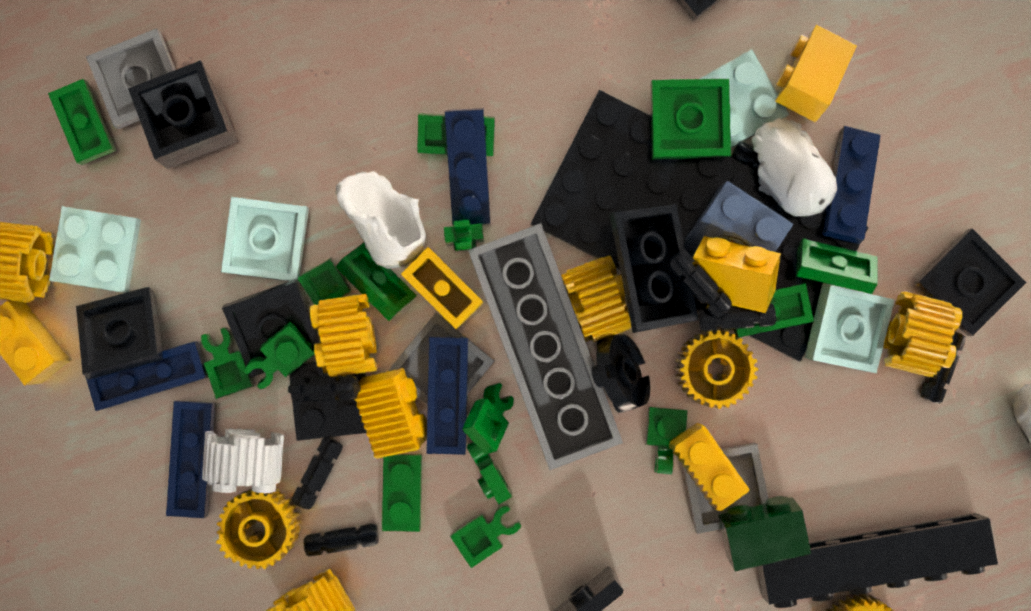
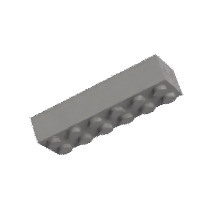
M537 224L468 250L549 470L622 444L623 441L604 390L597 387L593 380L592 367L594 363L542 224Z

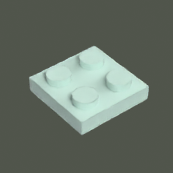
M752 49L700 78L729 79L731 148L754 136L756 130L762 127L764 123L773 122L778 118L782 120L789 115L783 105L775 102L778 94Z
M231 197L221 272L283 281L296 279L299 282L298 277L301 272L309 208L307 206Z
M62 206L49 281L122 293L129 292L141 219Z
M822 283L804 358L877 374L895 300Z

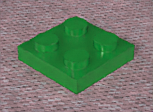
M669 79L651 81L652 159L729 158L731 156L729 79Z

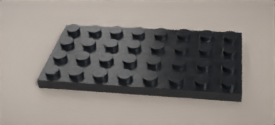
M601 90L598 91L530 224L535 226L541 223L545 233L596 259L610 255L616 269L620 271L609 214L676 204L684 242L718 188L726 181H729L793 223V226L776 250L777 253H781L776 290L806 284L813 319L823 282L796 276L797 253L802 239L857 251L860 244L822 235L827 207L822 213L810 216H793L786 212L772 196L759 191L761 185L758 182V171L734 160L731 156L729 158L652 159L651 116ZM694 296L697 311L706 309L705 307L708 304L706 302L702 304ZM813 322L748 335V337L797 362H801L807 349Z

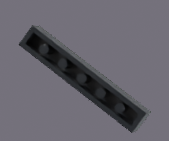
M973 513L809 542L811 554L757 566L762 598L769 605L774 604L775 608H787L797 605V600L811 597L812 601H827L835 598L834 593L849 591V594L852 595L866 594L873 591L872 586L884 584L888 588H900L910 585V580L923 577L925 581H940L948 578L947 573L961 571L962 574L966 575L980 574L986 571L985 566L997 565L998 561L990 518Z

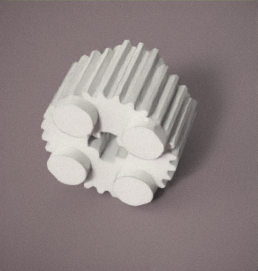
M225 429V436L218 437V434H215L214 431H205L202 480L212 485V491L232 493L236 492V486H252L253 492H275L276 484L281 482L283 434L271 432L270 439L260 438V433H255V430Z

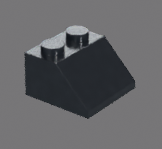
M201 60L128 88L153 157L167 169L238 142L225 106Z

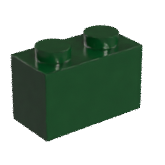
M776 496L766 500L765 504L753 507L738 505L731 507L727 513L718 515L726 556L735 572L811 554L803 510L793 497Z

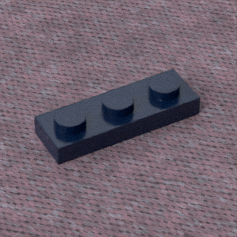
M484 108L445 110L452 226H454V221L470 220V225L490 224Z
M844 126L839 131L833 166L837 191L826 209L823 236L860 244L864 241L881 135Z
M429 337L426 454H466V433L462 428L467 419L469 338Z
M194 341L162 351L163 360L90 380L86 378L95 411L209 378L204 366L205 362L199 342Z
M174 401L166 516L206 518L208 516L210 485L207 484V481L202 480L205 431H214L215 403Z

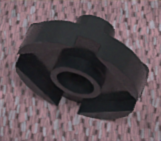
M616 334L598 341L597 365L592 367V377L596 386L599 388L604 387L618 413L634 410L647 404L650 397L649 375L642 377L639 365L645 364V361L634 341L625 334L619 336Z

